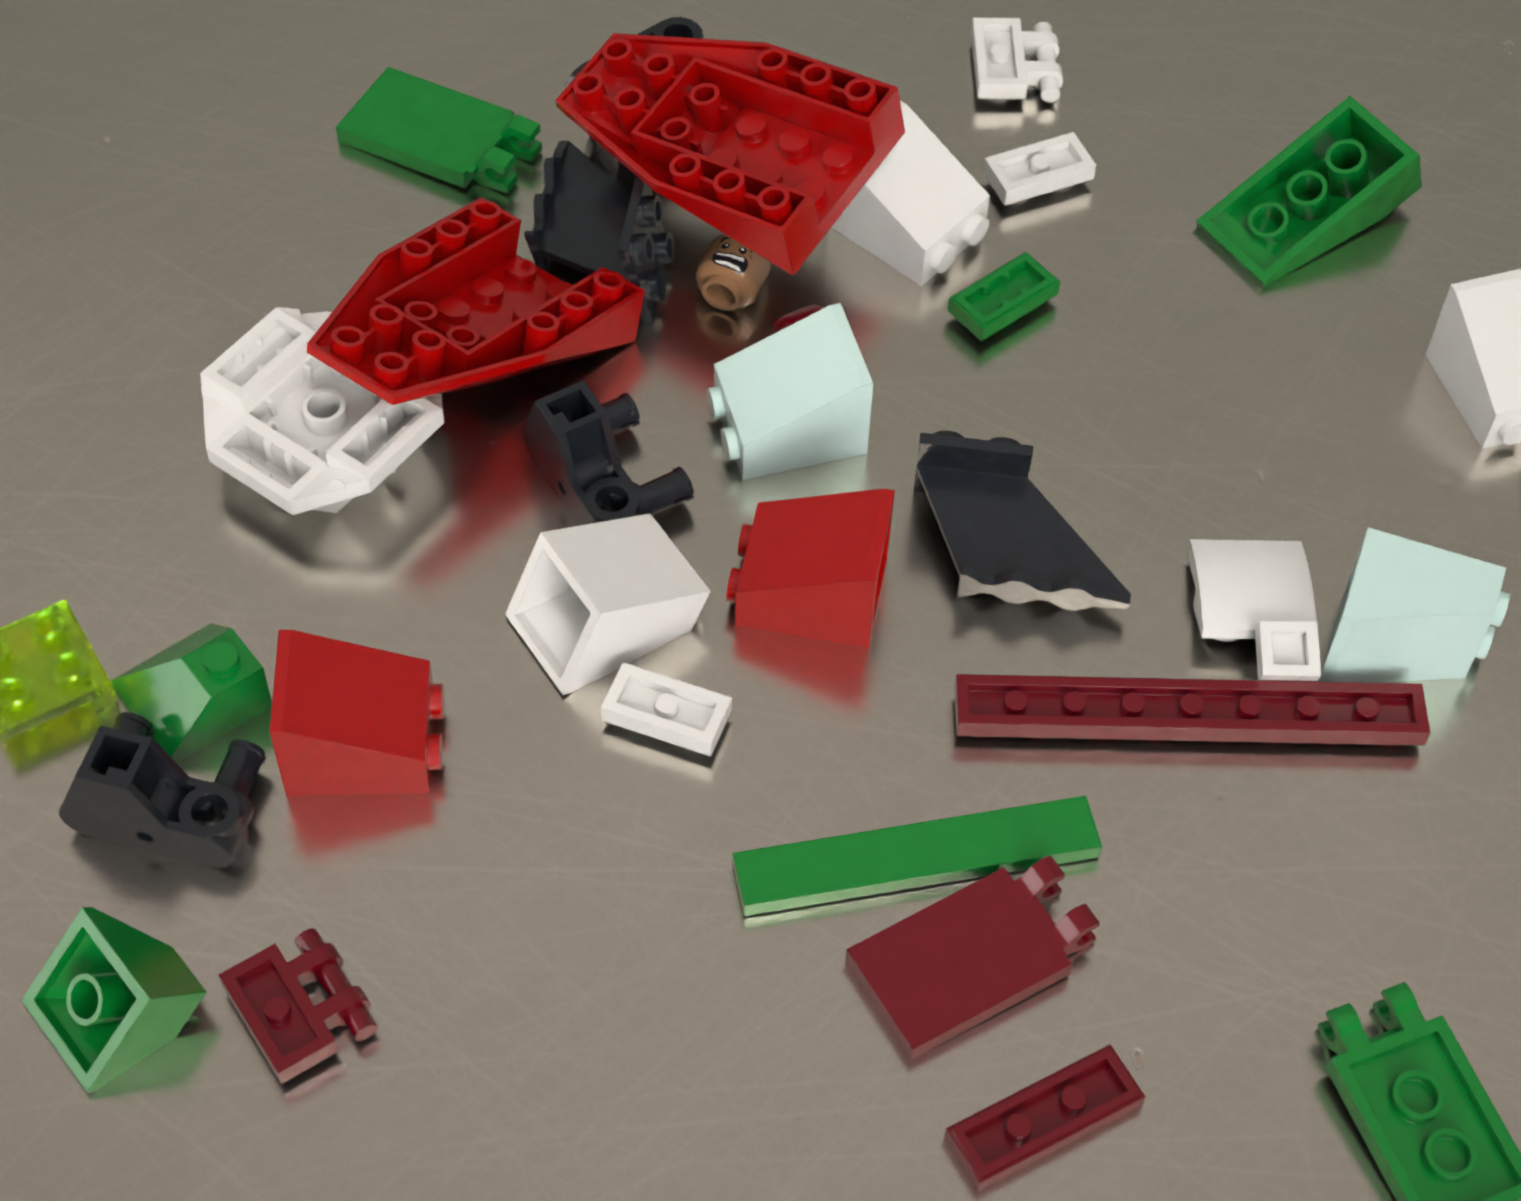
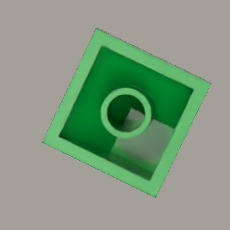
M212 623L109 681L112 689L130 713L140 715L152 723L154 733L151 738L176 763L272 707V700L263 666L232 628Z
M82 907L21 1001L86 1092L97 1091L175 1039L207 991L173 947L93 907Z

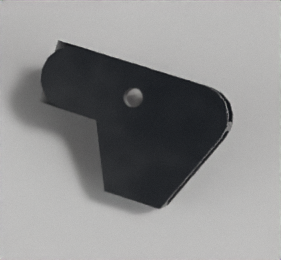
M584 380L534 401L523 427L524 440L532 460L575 524L580 526L644 514H651L653 516L684 501L694 499L692 483L687 473L681 467L674 468L671 472L640 486L632 482L621 466L613 434L640 424L637 406L632 397L626 392L613 400L601 404Z
M123 712L117 716L114 728L100 725L59 809V816L65 824L91 838L207 867L224 868L241 858L248 848L249 834L247 827L254 813V806L248 794L261 765L266 760V756H264L265 751L261 747L247 740H232L214 782L189 777L164 749L151 738L154 733L153 725L144 717L130 712Z

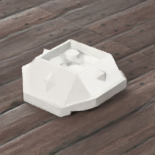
M276 307L200 373L205 443L209 462L291 515L309 510L337 513L353 498L371 493L391 473H395L396 468L444 424L442 394L391 405L306 353L307 343L332 312L301 314L299 309Z

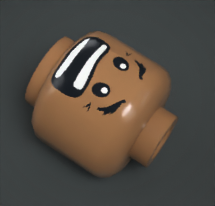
M721 234L710 242L698 265L695 278L703 297L713 307L726 311L736 308L743 309L749 307L757 300L768 278L771 264L770 261L731 237Z

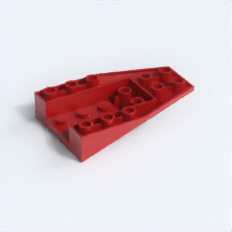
M613 33L555 100L556 106L560 111L652 190L793 276L905 133L898 87L766 42Z
M480 197L378 254L309 340L306 353L391 405H396L498 381L635 342L645 290L629 282L621 274L610 271L605 267L600 268L574 285L563 282L537 267L532 261L516 254L521 219L501 209L496 203Z

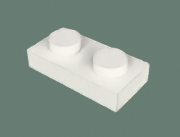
M1071 132L984 158L983 174L1005 206L1094 179L1096 164L1075 133Z
M623 662L601 706V721L711 757L732 711V697Z

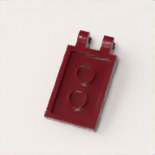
M1052 856L1043 858L1033 864L1015 881L1005 867L846 949V962L910 1060L917 1058L1070 975L1073 963L1068 958V955L1078 952L1096 941V936L1092 930L1099 927L1100 922L1087 904L1075 907L1066 913L1056 924L1042 906V904L1051 901L1061 894L1062 889L1057 882L1065 878L1064 872Z

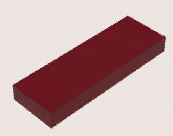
M1111 1044L947 1127L944 1138L977 1192L1138 1109L1143 1106L1146 1096Z

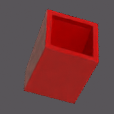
M883 488L759 502L753 524L743 523L741 528L738 556L744 557L742 569H731L727 586L726 601L735 603V626L869 649L888 560L895 490Z
M291 629L279 630L270 736L286 796L430 793L431 770L442 769L441 734H433L434 719H444L445 710L443 684H433L430 661Z

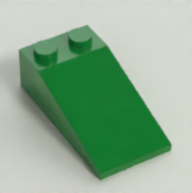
M1349 96L1198 218L1196 223L1205 234L1261 286L1266 287L1385 218L1422 187L1420 154L1352 96Z

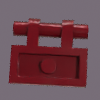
M314 928L307 929L297 936L295 944L300 950L301 955L289 962L285 960L277 945L273 944L219 974L222 987L281 1084L339 1052L336 1040L330 1032L332 1028L338 1025H347L356 1041L369 1038L378 1028L369 1013L371 1007L369 999L360 986L351 985L342 971L341 967L344 960L332 943H325ZM310 982H320L329 998L314 1006L303 986Z

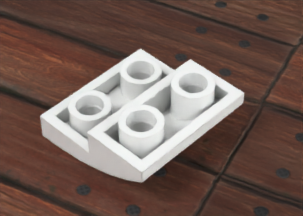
M1190 539L1188 562L1196 587L1193 608L1202 638H1213L1222 642H1232L1238 639H1255V627L1259 620L1317 621L1312 580L1302 541Z

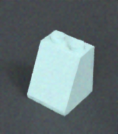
M841 303L829 305L714 364V387L707 388L706 390L707 403L712 419H721L724 428L721 429V441L725 457L728 461L736 460L742 480L867 454L873 381Z
M1368 527L1341 600L1321 670V677L1318 682L1380 683L1466 678L1475 657L1485 660L1495 632V627L1493 626L1500 627L1505 617L1510 600V594L1501 591L1506 568Z

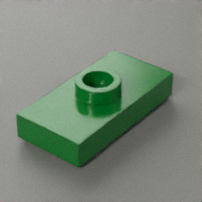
M1024 252L948 299L947 311L980 341H983L1058 295L1061 281L1030 254Z

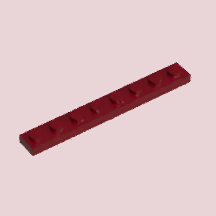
M956 674L954 686L956 736L1425 746L1431 733L1422 684Z

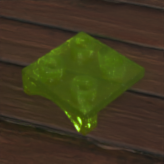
M66 599L0 628V738L2 741L88 702H91L97 715L119 705L112 683Z

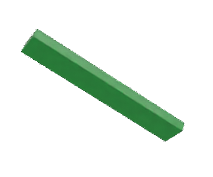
M1085 795L734 852L732 864L744 916L984 877L1005 867L1007 872L1027 870L1036 862L1052 856L1057 864L1099 858L1102 844Z

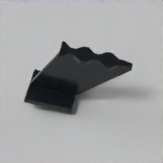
M569 140L559 141L553 157L545 158L543 164L544 190L543 194H535L533 200V230L525 231L524 233L535 265L544 271H548V259L589 275L602 267L617 272L629 282L645 290L640 316L643 323H653L657 303L665 298L666 282L664 273L666 264L672 263L674 259V240L672 234L664 230L662 224V202L659 195H653L652 189L637 176L632 194L629 193Z
M937 431L933 434L920 432L914 491L926 493L960 577L957 597L986 593L1013 604L1043 600L1049 601L1063 610L1070 611L1090 607L1129 609L1131 593L1028 479L1034 446L1023 445L1014 439L1006 437L980 440L964 438L961 434L953 431Z

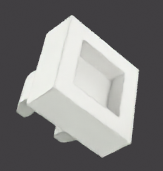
M1259 620L1255 627L1258 680L1318 682L1321 677L1317 621Z

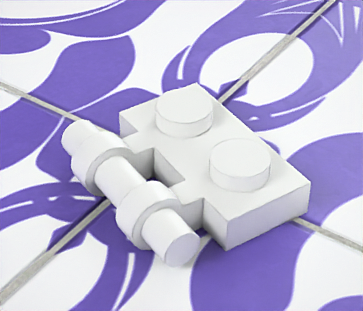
M973 18L971 37L977 99H1026L1028 85H1035L1041 93V99L1045 102H1054L1059 99V88L1063 84L1062 68L1056 63V57L1059 54L1058 37L1052 33V26L1049 23L1039 22L1034 26L1033 31H1022L1020 18ZM1025 55H1031L1036 61H1025Z

